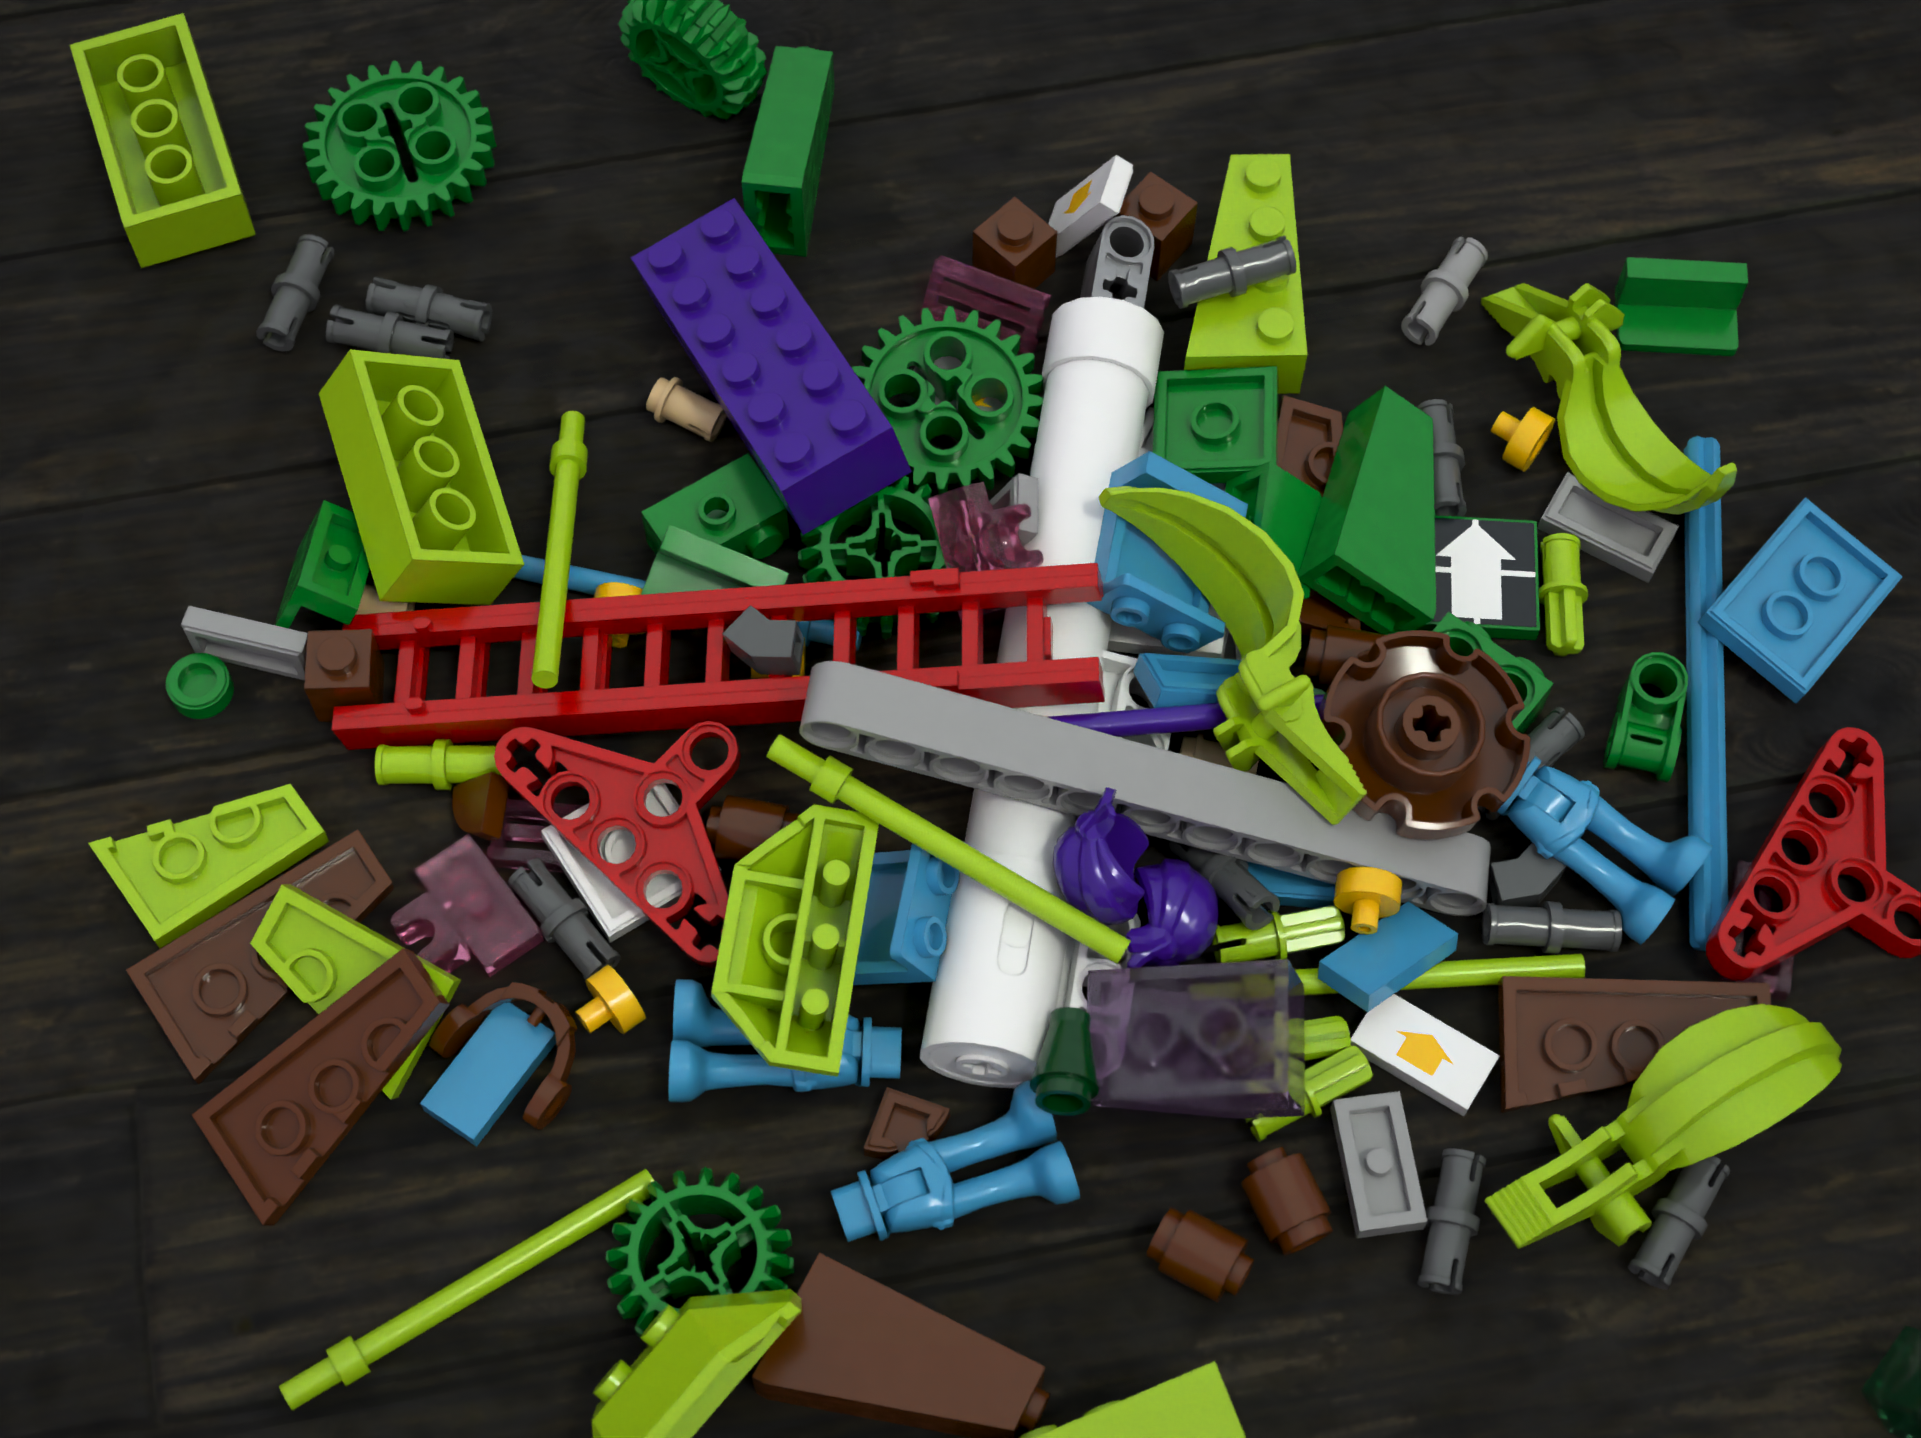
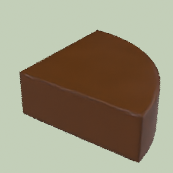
M489 772L453 787V814L458 826L463 831L485 840L500 839L510 786L503 776Z
M887 1087L866 1140L864 1155L872 1158L888 1159L905 1150L912 1140L924 1138L928 1142L934 1141L943 1131L950 1118V1108Z

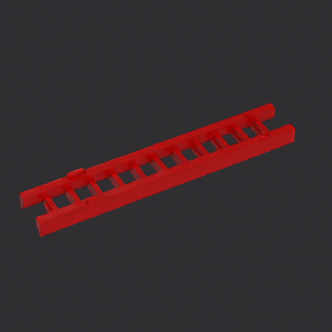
M1098 563L971 572H960L959 568L910 571V576L566 600L563 638L583 636L580 690L548 693V689L539 688L532 682L540 602L358 614L354 616L350 625L343 623L342 630L372 629L380 650L399 649L394 703L336 706L333 711L331 730L348 750L377 748L378 745H433L436 739H450L452 743L497 741L510 730L519 727L535 728L559 736L687 729L697 723L706 721L718 722L724 726L801 721L810 676L769 675V678L729 681L731 650L722 633L750 605L769 620H796V622L834 619L833 661L856 665L857 618L898 615L897 670L879 672L1011 708L1105 702L1103 670L1099 657L1053 660V623L1051 617H1047V605L1102 601L1103 582ZM1027 606V661L983 664V609ZM962 611V666L919 668L920 613ZM708 628L705 682L668 685L671 630ZM647 632L644 686L609 689L613 634ZM521 641L517 695L486 697L491 643ZM460 645L455 699L425 701L430 647Z

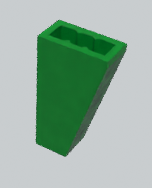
M775 46L742 177L745 214L773 254L807 257L835 89L833 51L816 50L811 47Z
M1387 386L1381 388L1348 413L1298 575L1301 582L1378 633L1385 635L1417 630L1434 620L1436 613L1433 418Z

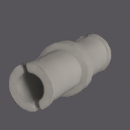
M1458 237L1454 240L1450 251L1439 268L1430 271L1421 284V296L1401 323L1403 333L1411 341L1419 345L1425 341L1426 346L1433 344L1451 313L1463 307L1469 296L1468 286L1488 259V253L1479 241L1468 237L1465 243L1463 237Z

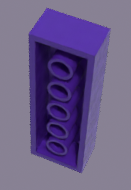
M735 198L631 257L656 307L803 535L912 472L893 427Z

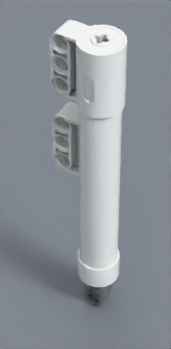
M1122 215L1114 217L1106 223L1086 262L1080 298L1062 304L1052 314L1042 370L1043 390L1045 393L1030 476L1038 478V534L1016 553L1013 569L1094 563L1105 509L1100 504L1099 495L1105 488H1109L1113 471L1138 458L1145 411L1153 403L1164 331L1158 319L1144 309L1154 250V237L1147 225L1132 216ZM1087 602L1047 605V617H1051L1053 623V660L1099 657L1103 670L1105 702L1019 707L1014 709L1043 717L1147 709L1137 705L1129 693L1141 696L1150 708H1154L1133 673L1138 659L1107 651L1112 622L1109 614L1087 604ZM1027 606L1006 607L997 663L1027 661ZM1171 733L1120 738L1168 750ZM974 788L964 843L1067 903L1057 884L1054 873L1053 851L1057 839L1069 827L1075 826L1079 816ZM959 871V883L951 897L946 923V947L940 955L936 982L932 984L920 1060L928 1068L941 1075L965 1083L994 1088H1015L1022 1082L1032 1078L1049 1028L1051 1012L1057 1008L1074 1007L1086 1011L1091 1016L1090 1033L1098 1087H1100L1119 1068L1123 1058L1135 973L1131 975L1126 972V967L1133 953H1130L1127 948L1118 964ZM1136 914L1133 919L1122 924L1103 925L1126 937V933L1131 929L1141 927V921L1138 914ZM1082 986L1096 989L1103 996L1105 1008H1097L1091 1005L1083 995Z

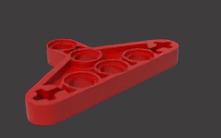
M706 721L697 723L688 729L655 763L530 727L515 728L504 734L496 745L494 759L496 768L506 782L691 960L701 966L716 967L719 950L710 944L702 950L697 949L696 946L701 938L696 929L685 918L677 930L670 924L678 921L689 912L697 894L706 901V904L694 908L697 915L704 922L714 927L720 921L724 922L729 894L700 809L733 777L739 768L741 759L740 749L730 729L718 722ZM716 737L723 740L728 746V757L723 765L717 769H701L692 760L693 748L704 738ZM520 746L526 751H531L536 746L540 747L535 756L542 767L552 775L544 787L528 768L521 767L516 772L512 771L517 765V761L512 754ZM557 763H561L568 771L555 774ZM669 783L681 790V805L676 812L669 816H655L647 810V795L656 785ZM579 786L589 793L590 802L585 813L571 820L563 819L556 815L554 801L558 793L566 787ZM543 787L539 796L533 794L535 790ZM618 829L626 830L633 834L636 847L631 858L618 864L608 863L602 859L600 844L605 835ZM665 873L676 876L681 880L683 887L682 895L678 902L668 908H657L649 904L646 898V889L651 879Z
M1853 727L1837 730L1816 753L1708 936L1706 942L1707 958L1720 975L1731 980L1743 981L1848 926L1888 953L1899 958H1913L1921 954V939H1911L1904 936L1898 930L1894 921L1896 911H1905L1913 915L1921 925V893L1886 870L1884 759L1880 745L1868 732ZM1846 751L1855 757L1853 761L1854 768L1842 778L1834 773L1845 760ZM1820 792L1827 795L1836 806V818H1825L1816 813L1809 803V793ZM1794 838L1805 845L1810 853V863L1808 865H1799L1786 857L1782 850V839ZM1839 875H1850L1859 880L1865 889L1866 900L1864 902H1855L1848 899L1838 886L1837 879ZM1756 885H1767L1779 893L1783 902L1782 912H1770L1762 908L1754 897V887ZM1749 926L1757 931L1751 936L1745 946L1744 952L1746 955L1742 957L1734 951L1736 946L1734 939Z

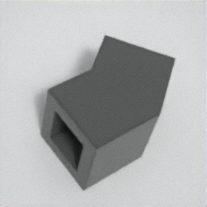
M750 605L722 633L731 652L757 673L763 675H800L804 637L796 620H769Z
M1532 842L1518 859L1491 863L1488 880V893L1491 903L1501 906L1536 907L1559 882L1566 865L1554 857L1545 859L1541 854L1537 853V848Z

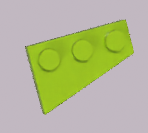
M291 784L213 806L211 813L175 824H173L171 819L148 825V832L117 841H114L110 836L88 844L159 949L316 851L328 843L329 839Z
M282 884L250 942L254 949L303 1003L308 1002L318 1014L403 949L402 946L291 884ZM416 955L449 1003L461 979ZM442 1015L382 1089L390 1100L399 1097Z

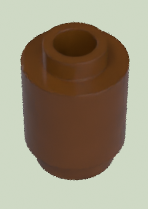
M1327 625L1326 631L1311 628L1302 675H1306L1312 680H1317V687L1328 688L1337 672L1350 657H1357L1359 653L1370 649L1376 639L1385 636V634Z
M727 795L722 807L712 805L706 830L711 844L715 845L716 859L738 862L775 833L797 820L800 814L790 813L788 805Z
M1279 1147L1260 1155L1247 1164L1251 1175L1241 1182V1186L1269 1242H1278L1284 1256L1309 1247L1333 1232L1327 1219L1332 1212L1302 1153L1287 1156L1284 1148Z
M1172 1207L1161 1221L1146 1253V1257L1159 1263V1272L1215 1302L1220 1300L1225 1291L1235 1297L1238 1295L1255 1259L1244 1254L1249 1240L1191 1209L1184 1214Z

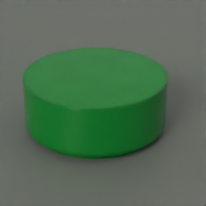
M194 653L181 658L171 667L166 678V691L174 707L182 715L193 719H206L219 714L228 706L233 697L234 683L226 665L221 659L208 653Z

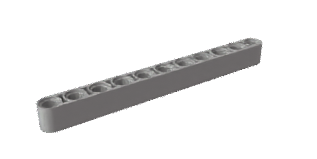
M824 661L817 663L811 669L799 733L811 744L1076 816H1080L1089 810H1094L1105 788L1109 787L1117 790L1112 803L1115 812L1131 818L1147 835L1226 856H1233L1237 859L1334 885L1336 884L1337 874L1344 869L1351 867L1379 868L1397 875L1402 880L1401 903L1409 901L1417 907L1453 916L1477 915L1486 908L1491 846L1487 840L1480 836L1465 832L1443 839L1422 840L1407 838L1396 833L1397 825L1390 815L1378 813L1372 820L1366 821L1353 810L1339 824L1333 825L1285 782L850 663Z

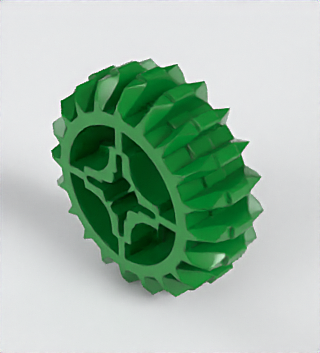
M719 0L627 1L628 5L622 11L623 17L618 22L623 33L620 39L623 45L630 49L628 55L630 60L639 64L642 69L641 75L650 78L654 82L656 91L662 90L672 100L680 102L689 109L699 110L704 117L714 114L718 118L725 120L732 114L737 115L743 107L746 108L757 96L758 93L756 91L763 84L762 80L768 73L763 64L766 56L762 50L756 47L759 42L757 36L748 32L745 28L746 20L738 18L730 10V4L724 5Z
M905 475L897 480L896 487L887 486L804 535L801 532L800 540L807 547L798 552V565L809 569L803 575L802 583L845 580L838 570H845L846 576H857L863 579L885 578L882 576L881 562L875 561V550L878 549L879 534L883 536L884 549L889 550L890 561L887 562L886 577L908 575L910 571H918L921 567H932L930 570L959 568L960 572H965L958 563L966 559L967 546L956 541L961 536L962 525L959 520L945 521L950 512V505L947 503V500L928 505L932 489L928 484L920 487L914 494L909 492V478ZM871 518V526L865 533L855 537H846V543L835 544L838 537L848 527L858 521ZM892 518L911 525L925 540H921L920 535L905 534L899 531L893 524ZM939 612L920 613L922 619L932 624L938 619ZM898 615L857 618L856 631L860 632V636H865L869 629V623L880 624V635L887 640L892 636L893 623H898Z
M704 1167L699 1173V1185L689 1186L684 1172L677 1170L673 1173L675 1190L665 1193L659 1183L651 1181L647 1186L653 1202L651 1205L646 1206L638 1200H629L626 1208L636 1224L625 1222L614 1224L612 1228L613 1236L625 1246L614 1247L606 1251L608 1265L620 1270L608 1278L607 1282L612 1294L625 1295L617 1305L623 1319L641 1315L635 1326L636 1333L640 1338L656 1316L668 1305L663 1300L669 1296L675 1301L687 1294H699L701 1296L734 1294L730 1289L726 1274L729 1268L742 1258L741 1250L753 1242L757 1247L756 1265L749 1282L740 1293L788 1289V1286L776 1277L787 1276L794 1272L793 1258L780 1253L792 1245L791 1234L787 1229H774L782 1219L781 1211L777 1205L759 1209L764 1199L763 1190L759 1186L755 1185L748 1188L743 1194L738 1196L741 1184L739 1175L733 1172L729 1173L724 1178L721 1186L715 1187L712 1169ZM712 1214L725 1217L737 1224L731 1227L726 1222L714 1229H702L695 1226L688 1216ZM667 1229L671 1235L674 1249L670 1257L658 1265L660 1273L645 1282L644 1273L648 1252L659 1234ZM685 1240L689 1242L695 1253L704 1251L705 1259L709 1252H711L710 1258L716 1285L712 1282L706 1271L697 1273L695 1265L691 1272L689 1271L691 1266Z

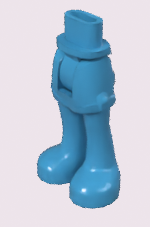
M1535 756L1530 762L1528 761L1525 773L1513 794L1496 812L1502 816L1507 815L1516 827L1535 844L1537 853L1541 854L1545 859L1554 857L1597 889L1620 912L1622 930L1627 936L1639 945L1643 944L1672 907L1675 898L1672 896L1680 892L1691 880L1708 857L1713 846L1695 835H1688L1673 842H1664L1648 834L1600 797V789L1592 784L1591 781H1579L1560 770L1545 765L1538 769L1542 760ZM1587 829L1612 846L1642 870L1660 888L1637 880L1581 839L1585 830Z
M676 979L673 1040L671 1042L669 1064V1102H691L705 1091L732 1087L773 1085L793 1087L795 1092H805L852 1084L859 1087H869L870 1078L900 1079L902 1028L872 1026V1017H864L863 1025L860 1027L859 1019L848 1015L838 1077L769 1066L760 1054H722L708 1052L701 1048L751 1044L722 1009H717L710 1004L701 983L689 979Z
M1031 1079L1015 1087L1010 1110L995 1121L968 1132L930 1142L924 1138L912 1140L905 1150L891 1156L870 1170V1177L867 1175L866 1170L857 1172L859 1181L831 1190L847 1242L876 1232L879 1240L882 1241L889 1238L891 1233L916 1231L931 1227L943 1230L952 1227L956 1218L984 1207L1019 1198L1040 1196L1054 1204H1064L1080 1199L1076 1177L1061 1141L1042 1147L1020 1162L955 1184L950 1176L951 1172L1018 1150L1039 1147L1057 1140L1052 1113H1048L1036 1105V1094L1030 1088Z

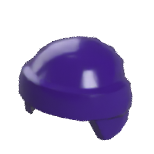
M1106 787L1095 809L1081 814L1077 818L1075 826L1069 827L1057 839L1053 851V869L1057 884L1067 903L1093 919H1097L1100 923L1110 926L1129 921L1137 914L1139 900L1143 897L1145 891L1136 883L1134 867L1136 861L1149 846V840L1136 822L1124 814L1115 812L1112 803L1117 790Z
M1164 859L1159 864L1136 868L1135 876L1145 891L1143 896L1148 910L1149 924L1131 929L1126 933V938L1131 940L1127 947L1128 951L1133 953L1127 963L1126 972L1133 975L1143 966L1168 970L1177 968L1181 962L1199 958L1211 945L1218 926V898L1213 886L1204 876L1195 871L1189 862L1178 859Z

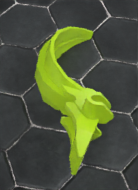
M1522 283L1481 298L1482 306H1485L1489 314H1492L1493 319H1496V322L1503 329L1515 337L1506 348L1507 356L1518 360L1530 355L1543 381L1548 383L1555 380L1557 393L1561 400L1557 422L1563 458L1578 482L1605 503L1635 512L1654 510L1661 513L1680 515L1718 501L1734 485L1737 468L1733 462L1717 468L1710 475L1692 462L1665 436L1641 405L1620 368L1621 348L1619 342L1611 333V331L1622 326L1625 314L1610 304L1611 299L1605 293L1588 283L1572 294L1568 301Z
M1132 486L1105 488L1099 495L1101 506L1133 524L1152 539L1183 569L1211 603L1221 620L1226 623V627L1240 651L1242 660L1238 665L1239 672L1225 679L1216 691L1217 700L1227 721L1213 729V733L1223 750L1226 751L1225 755L1232 767L1245 772L1250 770L1261 758L1331 824H1339L1367 794V791L1363 788V784L1359 782L1360 778L1356 776V771L1352 769L1353 766L1349 763L1348 757L1336 745L1321 722L1315 706L1314 687L1310 678L1306 675H1299L1295 678L1289 670L1296 661L1301 649V624L1299 618L1305 594L1293 563L1264 530L1228 506L1180 490L1136 488ZM1311 762L1319 769L1318 771L1311 764Z
M1757 1004L1723 1011L1688 1027L1661 1047L1633 1084L1627 1110L1621 1113L1608 1126H1602L1582 1141L1564 1115H1551L1548 1124L1561 1156L1515 1180L1500 1191L1495 1192L1492 1196L1485 1199V1203L1517 1249L1590 1217L1592 1224L1599 1233L1617 1246H1621L1627 1242L1629 1236L1637 1230L1644 1232L1652 1225L1651 1220L1635 1200V1195L1661 1180L1669 1170L1695 1164L1735 1147L1802 1107L1825 1089L1838 1075L1842 1067L1839 1061L1842 1049L1822 1023L1809 1022L1804 1016L1791 1008ZM1623 1149L1634 1165L1628 1162L1616 1172L1610 1174L1602 1161ZM1578 1175L1588 1191L1556 1208L1544 1190Z

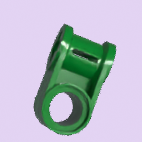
M1651 652L1641 656L1634 663L1618 696L1616 714L1610 728L1604 754V768L1614 770L1617 765L1655 773L1657 781L1669 782L1680 747L1682 732L1680 724L1688 686V674L1684 665L1674 656L1663 652ZM1640 684H1653L1659 687L1664 692L1665 697L1655 698L1648 695L1642 690Z

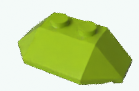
M813 804L801 813L797 820L775 833L734 865L711 997L769 1066L838 1077L879 823L860 812Z
M791 1289L690 1297L678 1312L670 1305H667L641 1336V1339L649 1346L631 1366L622 1359L619 1360L593 1391V1394L601 1400L597 1404L592 1418L593 1438H692L775 1340L801 1312V1298Z

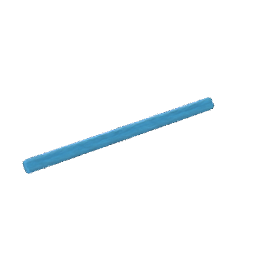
M1695 436L1688 440L1684 454L1692 462L1712 475L1720 467V444L1713 437L1702 438L1700 436ZM1721 498L1714 503L1684 513L1686 672L1688 674V835L1701 837L1713 846L1706 860L1689 881L1690 944L1698 951H1706L1708 936L1728 904L1724 644L1697 622L1723 593Z

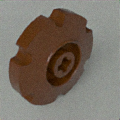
M1410 630L1382 636L1376 639L1368 651L1370 662H1363L1352 656L1342 665L1329 684L1318 712L1328 734L1348 757L1349 763L1353 766L1352 769L1356 771V776L1360 778L1359 782L1363 784V788L1367 791V794L1352 810L1366 821L1372 820L1378 813L1390 815L1396 822V833L1407 838L1422 840L1443 839L1470 831L1480 820L1478 806L1485 807L1491 812H1496L1513 794L1525 773L1529 759L1531 739L1528 735L1518 732L1512 724V721L1525 707L1521 695L1508 674L1489 655L1480 649H1475L1469 656L1458 655L1451 649L1450 637L1447 634L1426 630ZM1414 727H1418L1419 731H1415Z

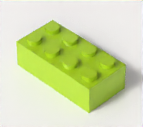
M184 13L71 44V52L121 220L141 268L256 235L200 57Z
M349 350L319 392V396L379 601L491 605L524 566V562L460 361Z

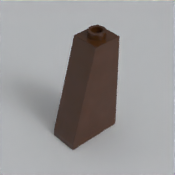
M821 1253L818 1254L797 1293L801 1298V1312L765 1352L752 1376L756 1393L768 1400L969 1438H1016L1021 1427L1028 1431H1033L1051 1393L1041 1389L1044 1382L1045 1366Z

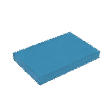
M1805 497L1697 622L1796 704L1806 695L1903 576Z

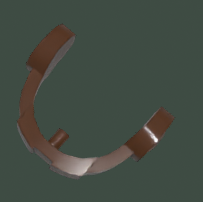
M512 982L508 987L498 988L486 993L470 1006L465 1004L456 1006L440 1023L431 1038L429 1046L442 1057L449 1058L465 1044L479 1027L483 1017L497 1006L514 1001H527L535 1004L536 1008L527 1021L537 1027L545 1015H547L555 1030L556 1045L558 1046L551 1072L538 1087L522 1117L523 1120L535 1129L542 1130L557 1116L572 1091V1085L566 1081L575 1057L574 1033L578 1028L567 1008L545 995L546 991L523 983Z

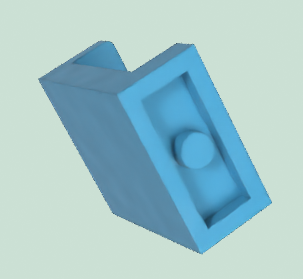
M1151 451L1111 473L1109 488L1132 486L1136 488H1166L1186 491L1228 506L1246 518L1247 503ZM1104 509L1094 562L1098 563L1103 582L1102 601L1087 602V604L1109 614L1112 620L1120 625L1135 627L1160 640L1164 647L1172 651L1188 654L1222 638L1226 623L1208 614L1210 602L1183 569L1152 539L1133 524L1114 512Z
M913 843L911 850L874 853L853 985L936 982L940 955L944 952L947 942L946 923L951 897L959 883V871Z

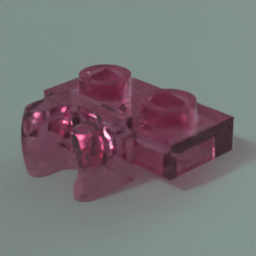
M984 482L963 486L928 498L946 568H959L960 572L1028 568L1042 565L1044 560L1042 552L1040 550H1026L1019 540L1018 529L1021 522L1031 517V508L1028 504L1021 503L994 510L988 500ZM1006 608L983 609V615ZM958 611L959 617H960V621H961V620H962V611Z
M467 834L414 869L418 880L427 892L395 912L390 921L397 937L405 945H411L424 937H434L431 943L419 951L418 956L448 973L470 960V953H472L490 978L544 941L539 927L470 834Z

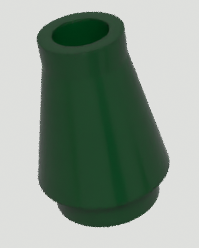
M1062 1007L1053 1010L1050 1014L1049 1028L1030 1081V1088L1036 1094V1105L1048 1113L1064 1116L1082 1114L1089 1110L1091 1099L1099 1092L1090 1033L1091 1016L1082 1009Z

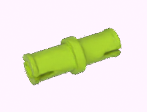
M436 739L433 746L378 745L375 754V776L378 785L433 784L436 790H451L453 784H460L489 772H494L498 775H501V773L496 768L494 759L496 746L453 745L450 739Z

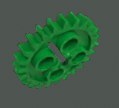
M392 61L389 74L381 76L378 69L371 65L368 66L369 80L361 82L351 74L346 76L350 88L346 93L332 87L328 89L332 106L316 104L314 106L318 122L306 123L305 128L309 141L303 143V149L308 161L306 165L312 183H316L323 201L332 199L335 212L338 215L351 209L355 224L361 225L370 215H374L378 230L381 231L386 228L391 218L399 219L403 231H408L411 218L415 216H420L421 220L429 227L433 223L432 211L439 209L447 216L452 217L454 216L451 203L453 199L457 198L463 202L471 203L473 198L470 185H486L487 181L483 168L494 167L495 163L491 149L496 147L495 136L488 107H482L477 90L467 92L463 77L459 76L447 82L444 67L441 66L435 69L430 76H426L421 61H416L410 73H402L398 61ZM386 108L393 110L405 148L410 154L413 169L418 178L414 183L407 180L394 139L390 136L383 110Z
M953 306L947 307L943 321H935L929 309L922 308L921 324L915 327L909 319L901 315L899 316V334L895 336L889 331L880 328L878 330V344L881 350L864 345L861 351L862 362L866 367L852 366L862 384L893 427L912 471L906 476L913 478V494L928 482L935 484L938 499L944 500L949 484H957L964 498L970 497L971 481L978 479L988 490L994 489L993 471L997 469L1003 474L1012 477L1015 473V461L1012 455L1028 459L1031 455V443L1027 438H1037L1039 420L1035 417L1041 416L1044 398L1037 396L1043 389V376L1029 374L1034 369L1035 356L1033 353L1016 356L1020 350V336L1015 334L1001 341L999 339L1001 321L998 319L990 323L985 330L978 327L979 317L977 310H973L963 323L956 321ZM950 356L957 358L962 364L955 369L946 370L939 368L934 362L941 357ZM916 366L924 374L925 379L908 368ZM902 393L912 395L917 399L915 404L903 408L892 405L888 400L896 394ZM935 395L942 401L938 405L935 404ZM991 397L1002 402L1003 407L996 411L988 412L978 408L975 402L982 398ZM956 400L957 409L950 402ZM968 427L975 431L977 434L984 435V437L982 439H976L968 431ZM939 435H948L955 438L959 443L951 449L941 450L933 447L929 441Z

